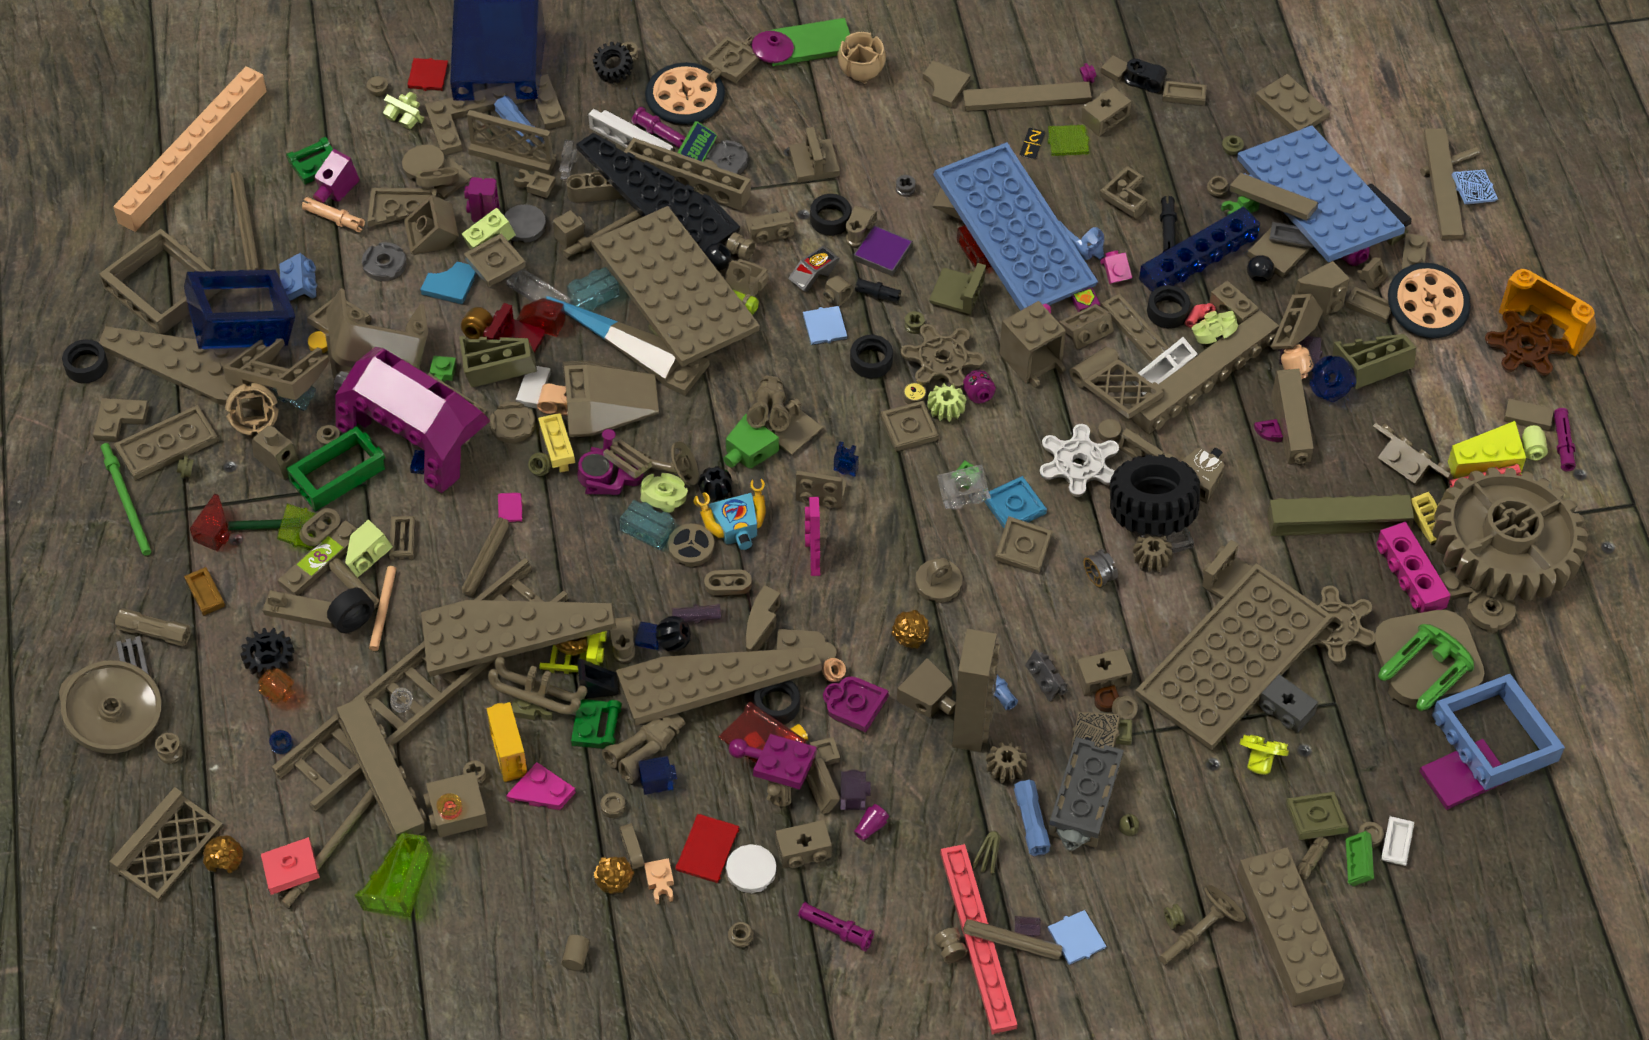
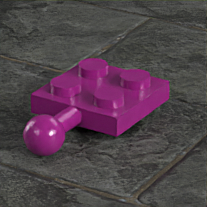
M770 734L763 750L750 747L746 741L738 738L730 742L729 753L735 758L749 756L758 759L753 769L754 777L801 789L817 754V747Z

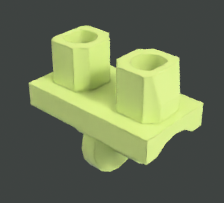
M409 92L406 96L401 94L399 100L389 95L385 97L384 100L387 106L384 109L383 115L387 119L395 121L400 113L403 116L399 122L405 128L411 130L416 122L422 124L425 118L419 115L420 111L416 109L420 106V103L416 101L417 96L415 93Z

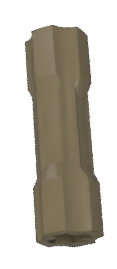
M125 608L119 610L115 620L116 629L160 638L168 643L180 646L187 645L191 635L190 625L156 619Z

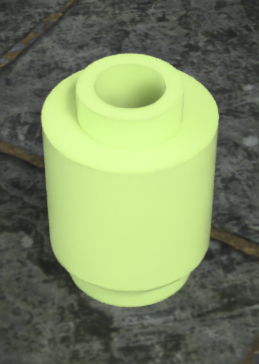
M1535 425L1525 428L1522 434V442L1526 458L1531 460L1544 458L1548 453L1545 432L1541 427Z

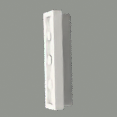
M593 109L588 114L590 129L627 148L634 137L673 151L672 145L606 110L601 113Z

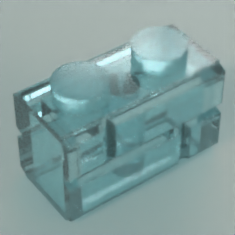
M606 267L600 270H593L588 276L580 280L575 279L567 286L569 301L574 306L588 311L620 296L619 284Z
M633 500L620 517V531L659 550L663 549L669 539V535L675 529V520L667 512L660 513L646 502L640 503Z

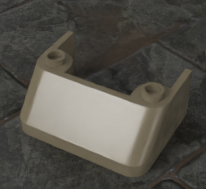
M343 288L339 289L326 310L331 354L336 363L342 366L353 367L360 358L374 347H380L388 350L417 369L420 368L428 335L424 304L418 306L406 324V332L365 324L364 315L358 309L346 306L345 290Z

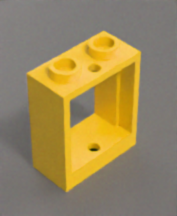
M497 703L492 707L486 708L490 734L503 781L507 782L523 778L527 773V766L511 703Z

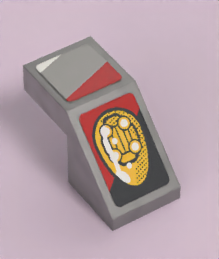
M822 246L800 260L788 279L803 291L808 292L820 274L829 276L840 258L828 248Z

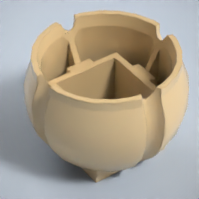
M856 32L848 35L845 42H841L838 51V63L846 76L866 84L868 80L875 78L885 65L886 51L882 41L877 36L872 38L871 33Z
M252 383L251 386L242 384L235 388L227 399L225 410L229 412L226 416L227 420L236 431L242 434L252 435L254 432L260 433L267 426H273L277 420L279 409L275 406L278 403L277 398L264 385ZM262 397L265 415L244 418L241 399Z

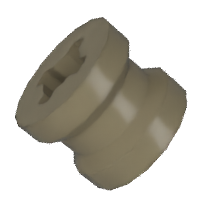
M164 733L156 739L155 747L162 762L172 764L180 760L183 755V749L177 735Z

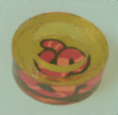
M448 793L438 799L437 811L443 819L452 820L462 813L463 806L459 796Z

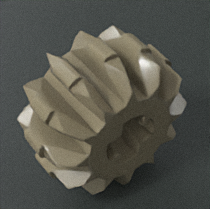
M1145 534L1144 538L1139 537L1135 546H1133L1134 562L1139 563L1140 569L1147 567L1149 573L1152 569L1160 572L1162 567L1167 568L1173 557L1171 542H1166V536L1159 538Z
M1012 741L1008 746L1000 742L999 747L992 746L990 753L986 756V770L992 773L991 777L993 780L1000 778V782L1003 784L1005 779H1008L1013 784L1015 778L1021 779L1023 772L1027 770V755L1022 753L1021 745L1014 748Z

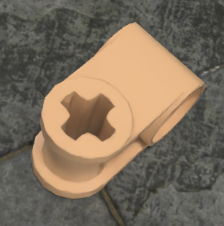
M548 383L544 384L537 408L546 414L561 413V415L567 416L566 387Z

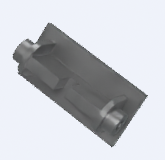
M1035 649L1025 665L1050 702L1056 693L1063 695L1068 691L1066 688L1067 683L1064 682L1059 673L1053 674L1056 668L1050 661L1049 656L1043 652L1039 653Z

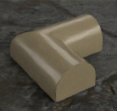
M1128 166L1100 190V196L1135 219H1138L1143 214L1148 203V199L1134 191L1143 183L1144 176Z

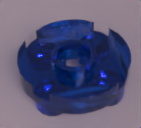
M1325 356L1312 369L1314 373L1312 379H1310L1312 391L1318 397L1330 402L1343 398L1356 384L1352 365L1340 356ZM1330 375H1336L1335 380L1329 383L1328 381H1330L1331 379Z

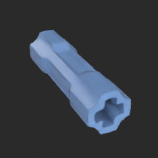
M504 96L495 102V111L502 119L535 127L524 117L510 97ZM515 130L521 137L524 136L522 132ZM536 136L541 142H543V137ZM529 139L526 140L531 146L535 145Z
M1019 781L1015 784L1014 792L1021 811L1029 854L1033 856L1044 855L1050 851L1051 846L1038 802L1039 796L1035 781Z

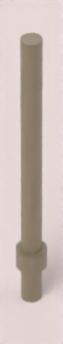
M635 210L586 238L584 236L576 241V244L563 250V254L566 258H569L580 251L584 252L591 248L592 239L633 222L642 216Z
M371 789L368 790L316 856L315 860L318 870L375 799ZM309 882L292 887L281 901V904L289 908L299 894H304L309 887Z

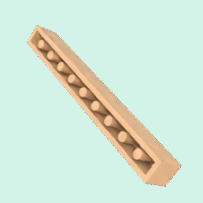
M246 66L113 206L118 224L134 232L142 226L267 92L263 74Z

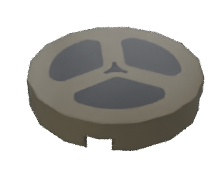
M684 524L674 529L669 535V555L678 564L680 562L688 567L700 566L707 562L714 552L715 542L713 535L702 525Z

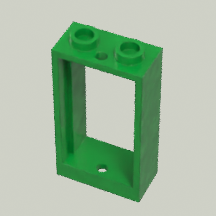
M356 426L287 468L290 483L316 512L385 469L383 460L385 455L379 447H374L369 435L366 432L362 433ZM357 444L370 456L369 459L318 490L305 477Z

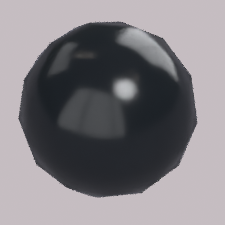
M714 243L705 250V255L718 271L727 268L730 264L731 252L725 245Z
M1264 255L1253 257L1247 265L1248 276L1255 281H1269L1275 272L1274 263L1269 257Z

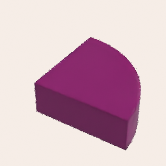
M1277 419L1254 423V429L1259 436L1268 441L1282 442L1283 435Z

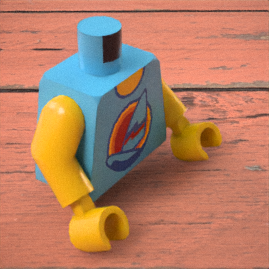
M761 479L762 486L760 489L754 488L753 480L750 483V488L755 492V496H752V493L710 503L709 508L707 504L710 501V497L707 493H703L704 504L700 503L698 497L695 496L694 504L697 507H701L702 511H700L706 530L717 538H722L725 544L729 545L737 542L741 550L750 548L752 546L751 538L757 536V529L762 526L766 515L765 498L761 492L765 485L763 479Z

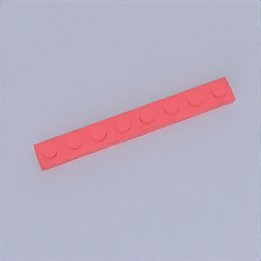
M965 844L941 849L940 855L962 932L967 919L988 924ZM963 932L991 1033L996 1034L1017 1029V1021L994 942Z

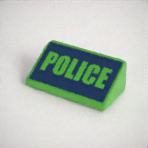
M695 121L677 153L703 162L717 135L698 121Z

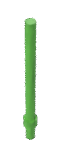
M104 443L101 445V450L105 458V467L112 475L142 554L144 556L150 555L152 551L119 470L118 458L113 455L109 443Z

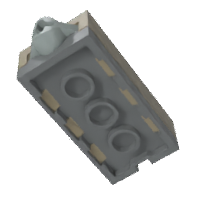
M1075 738L1048 830V835L1062 840L1065 849L1074 851L1082 844L1094 848L1097 847L1122 764L1124 750L1104 745L1102 749L1095 747V742Z

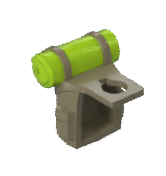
M742 259L738 261L732 260L727 269L725 281L753 316L759 306L758 299L755 296L768 282V269Z

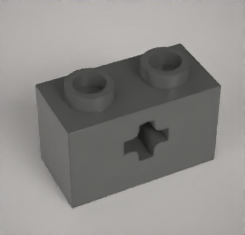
M1280 674L1261 693L1259 706L1265 713L1273 715L1286 728L1292 729L1296 733L1315 715L1318 701Z

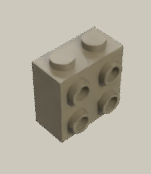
M475 772L426 783L428 793L423 794L426 808H432L433 814L428 816L432 830L437 829L439 838L488 826ZM448 801H452L458 806V810L454 814L446 813L444 815L442 813L444 804Z

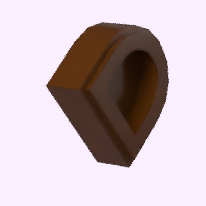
M1115 685L1101 688L1096 692L1094 703L1100 711L1112 712V704L1119 697Z

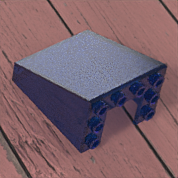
M454 0L450 74L453 101L474 100L473 84L514 83L517 99H538L546 37L542 0ZM528 86L532 89V92L524 93L520 88ZM464 87L469 92L467 94H460L459 88Z

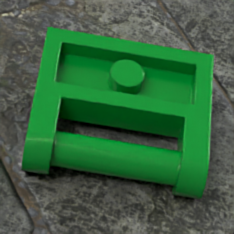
M323 137L319 139V142L295 153L293 151L287 153L286 157L299 178L306 185L315 181L316 173L333 148L328 139ZM322 149L324 150V152L315 155L307 160H304L300 163L298 161Z
M582 699L580 708L575 716L571 739L572 746L604 749L609 745L616 744L614 735L622 703L618 700L606 702ZM602 712L608 713L605 736L598 737Z

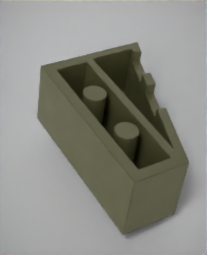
M1405 334L1376 337L1374 341L1365 342L1362 339H1355V343L1342 344L1341 341H1337L1333 345L1332 362L1351 385L1358 389L1413 368L1415 366L1417 347Z
M459 336L464 373L471 388L537 372L535 354L528 338L500 337V340H488L487 337L467 339L466 336Z

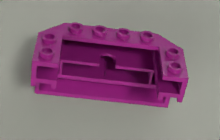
M374 347L355 363L335 395L336 427L341 432L346 433L356 427V422L366 428L371 424V417L376 422L382 423L394 433L403 436L412 444L425 450L424 483L440 493H443L460 478L461 446L491 421L482 411L458 393L380 347Z

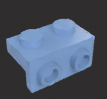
M299 253L279 264L281 298L284 301L289 302L304 293L311 299L316 297V267L311 259Z

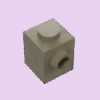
M571 210L553 220L554 237L565 249L576 244L577 240L584 237V221Z

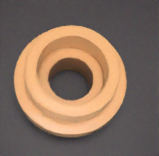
M830 658L824 662L822 672L828 681L837 682L844 677L846 667L841 660Z

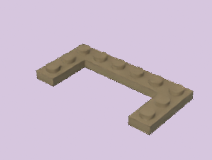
M548 74L425 104V109L440 150L444 155L463 151L453 119L466 117L469 110L479 113L494 110L495 102L504 96L510 97L515 104L534 100L545 130L566 125L565 117Z

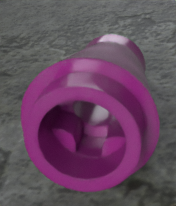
M874 804L872 807L867 808L853 833L860 840L865 841L869 836L887 824L886 820L889 818V815L880 806Z

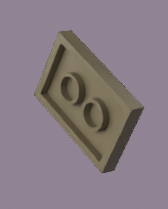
M1288 74L1256 92L1255 99L1292 132L1309 126L1314 127L1330 116V111Z

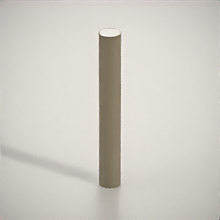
M1478 147L1451 156L1452 165L1479 155ZM1428 165L1420 168L1422 176L1430 174Z

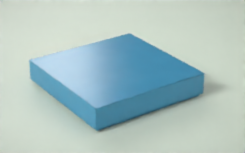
M1023 476L983 494V501L1003 528H1005L1008 516L1030 522L1047 513V508Z

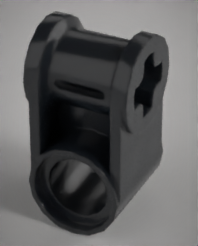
M1136 58L1131 59L1127 63L1128 72L1125 74L1124 81L1129 86L1158 93L1162 89L1167 70L1161 65Z

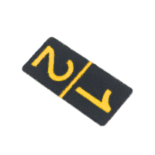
M1029 128L1019 155L1036 159L1045 131Z

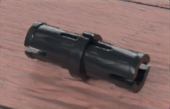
M858 278L856 282L858 287H855V292H861L873 296V299L878 300V298L896 304L900 300V289L884 286L882 282L874 283L862 278Z

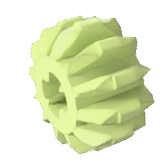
M944 383L942 388L935 385L934 390L930 391L927 407L928 410H931L932 417L938 416L940 421L943 418H947L950 422L952 417L958 419L960 414L964 413L966 397L963 395L961 388L955 389L954 383L950 387H947Z

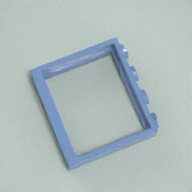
M1511 674L1436 702L1432 717L1436 721L1435 724L1442 729L1447 741L1454 746L1462 762L1467 764L1474 778L1480 782L1485 790L1558 762L1565 748ZM1500 695L1539 750L1493 768L1453 712Z

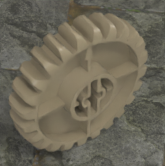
M1492 467L1487 469L1485 475L1480 471H1473L1468 479L1460 477L1455 481L1453 487H1449L1444 492L1434 515L1435 523L1432 532L1433 536L1437 539L1435 544L1436 550L1441 554H1445L1443 559L1445 566L1449 568L1457 567L1454 576L1459 580L1471 579L1470 588L1479 590L1483 586L1487 588L1486 594L1493 598L1497 596L1498 592H1501L1507 601H1514L1516 594H1520L1521 598L1525 601H1533L1536 593L1539 597L1547 598L1551 596L1553 590L1561 591L1566 587L1569 580L1576 577L1587 553L1585 544L1588 540V534L1583 528L1585 521L1582 515L1574 513L1577 507L1574 501L1562 500L1565 493L1562 489L1555 488L1551 490L1548 488L1549 480L1541 478L1536 482L1533 480L1531 472L1525 471L1522 476H1518L1513 468H1506L1504 474H1500L1498 469Z

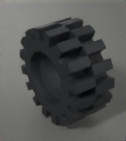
M610 42V46H607L606 43L603 44L604 48L601 49L599 47L597 49L599 53L595 52V59H593L598 76L603 81L607 82L608 80L612 84L613 80L616 83H620V78L626 80L625 75L630 76V69L633 70V59L626 46H621L619 42L616 45L614 42ZM612 57H619L621 59V63L617 67H606L608 59Z

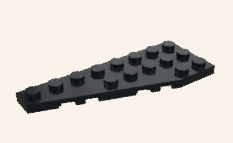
M592 133L577 143L576 149L642 217L668 206L704 253L711 244H722L733 233L740 231V226L712 197L694 191V187L688 184L685 186L676 181L674 176L646 161L643 163L636 159L632 153L621 151L616 148L615 144L601 136Z

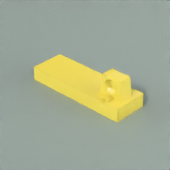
M561 413L539 417V426L552 467H559L560 473L569 471L568 464L575 463V457Z

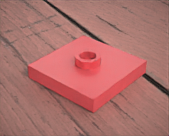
M309 837L261 854L267 885L271 895L320 878Z

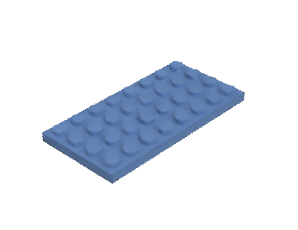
M1313 126L1303 128L1302 130L1238 153L1237 160L1254 178L1318 202V208L1307 221L1288 213L1285 214L1327 262L1339 259L1405 232V226Z
M1007 142L935 170L933 174L1020 311L1037 301H1040L1043 305H1051L1081 290L1096 286L1098 283L1096 277Z

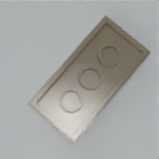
M196 405L114 443V446L135 481L219 440L201 409Z

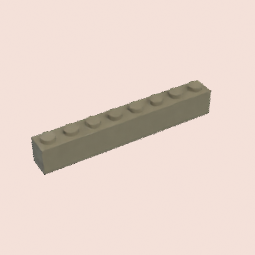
M1258 310L1239 324L1233 334L1226 338H1220L1159 383L1164 388V397L1130 419L1147 434H1150L1155 429L1159 430L1167 420L1178 416L1183 408L1187 405H1193L1198 397L1204 393H1209L1214 385L1220 381H1225L1230 373L1236 369H1241L1249 359L1256 358L1265 347L1271 346L1279 325L1261 310ZM1147 392L1142 397H1149L1153 393ZM1132 403L1131 408L1134 407L1136 403Z

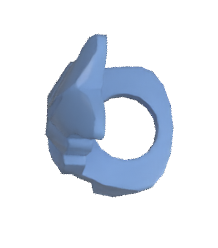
M1059 221L1084 260H1089L1092 258V255L1100 260L1104 257L1103 244L1105 237L1099 228H1091L1079 239Z

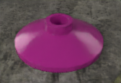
M764 31L754 37L752 50L763 61L780 63L792 56L794 45L792 40L781 32Z

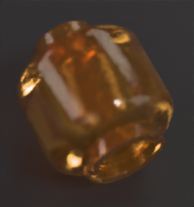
M269 668L257 682L259 684L258 692L272 704H277L281 700L286 703L294 693L291 689L294 680L280 668L273 670Z

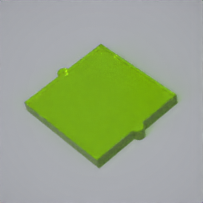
M1085 125L1048 126L1049 138L1047 143L1050 144L1051 156L1089 154V137L1086 135Z
M287 503L277 539L292 544L295 548L298 546L311 551L315 546H308L303 543L299 532L302 526L317 513L308 511L306 507L300 508Z

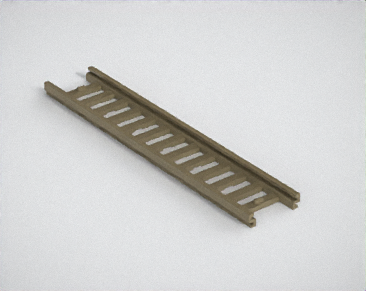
M526 558L521 560L474 599L509 601L503 594L512 588L526 601L544 602L520 581L532 571L531 565L528 564L529 561ZM563 590L550 602H565L568 599V594ZM423 641L352 701L364 697L367 704L371 703L375 712L396 730L388 738H384L387 746L392 745L393 747L495 660L467 667L468 671L461 677L456 676L452 671L440 674L450 684L443 692H440L414 669L422 661L426 663L425 644ZM404 676L432 699L424 708L396 684ZM386 691L414 715L406 723L378 700ZM336 714L272 766V770L279 780L293 768H296L322 792L310 802V808L314 812L362 773L358 763L349 769L322 745L333 737L355 757L344 732L341 730L342 728ZM314 752L340 778L330 785L304 761L311 753Z

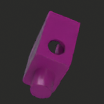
M335 149L331 151L315 175L314 179L319 189L315 192L313 198L323 204L328 198L339 202L360 181L350 157Z

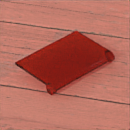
M749 702L745 707V711L718 736L719 739L728 745L732 740L740 738L746 741L748 746L763 750L770 734L805 744L807 742L805 738L787 728L752 702ZM745 756L755 764L758 761L756 758Z

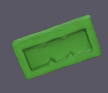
M1364 831L1346 838L1348 884L1356 886L1373 880L1371 834Z

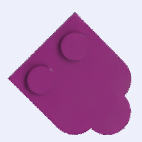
M853 676L844 678L839 684H829L823 692V700L827 704L828 714L832 719L865 733L889 697L888 690Z

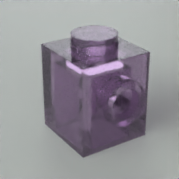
M858 770L841 771V810H865L866 796H871V781H866V772Z

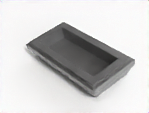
M1272 222L1269 237L1271 242L1309 249L1313 248L1311 242L1296 226Z

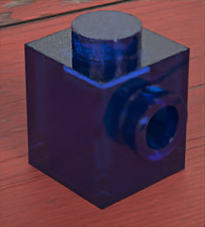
M668 756L639 761V773L644 795L673 789V780L677 779L675 765L669 764Z

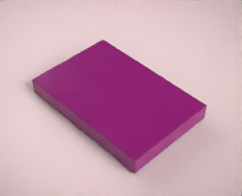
M1484 739L1475 742L1493 768L1501 765ZM1457 751L1422 766L1419 771L1446 810L1495 788L1492 787L1485 790L1480 782L1474 778L1467 764L1462 762Z

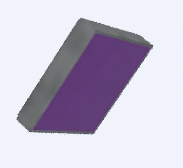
M874 225L855 252L853 260L893 276L912 248L913 241Z

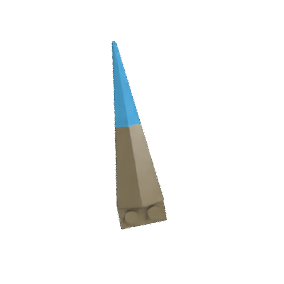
M546 296L548 303L599 335L649 374H654L655 378L665 387L686 396L710 365L709 359L702 357L682 367L659 336Z

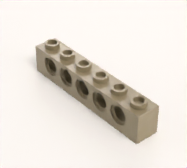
M634 137L624 151L625 153H632L636 159L643 163L646 161L674 176L676 181L685 186L688 184L694 187V191L702 195L706 194L720 204L742 211L751 197L750 178Z

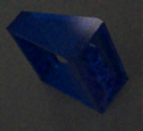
M276 270L187 272L184 290L198 349L251 347L259 340H263L264 345L269 347L276 339H283L284 346H288L295 321V313ZM268 287L274 311L213 313L203 289Z

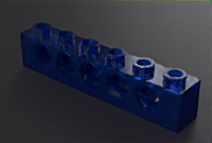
M1243 206L1142 264L1139 280L1151 292L1160 286H1174L1179 282H1184L1189 276L1203 271L1208 265L1219 262L1227 254L1234 253L1246 243L1256 240L1259 235L1260 222Z

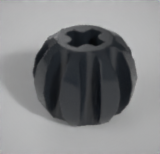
M720 466L705 469L698 481L701 494L707 493L710 500L713 501L724 499L732 490L733 481L731 474Z
M668 616L659 622L655 634L658 644L664 650L678 652L690 642L691 631L688 623L683 618Z

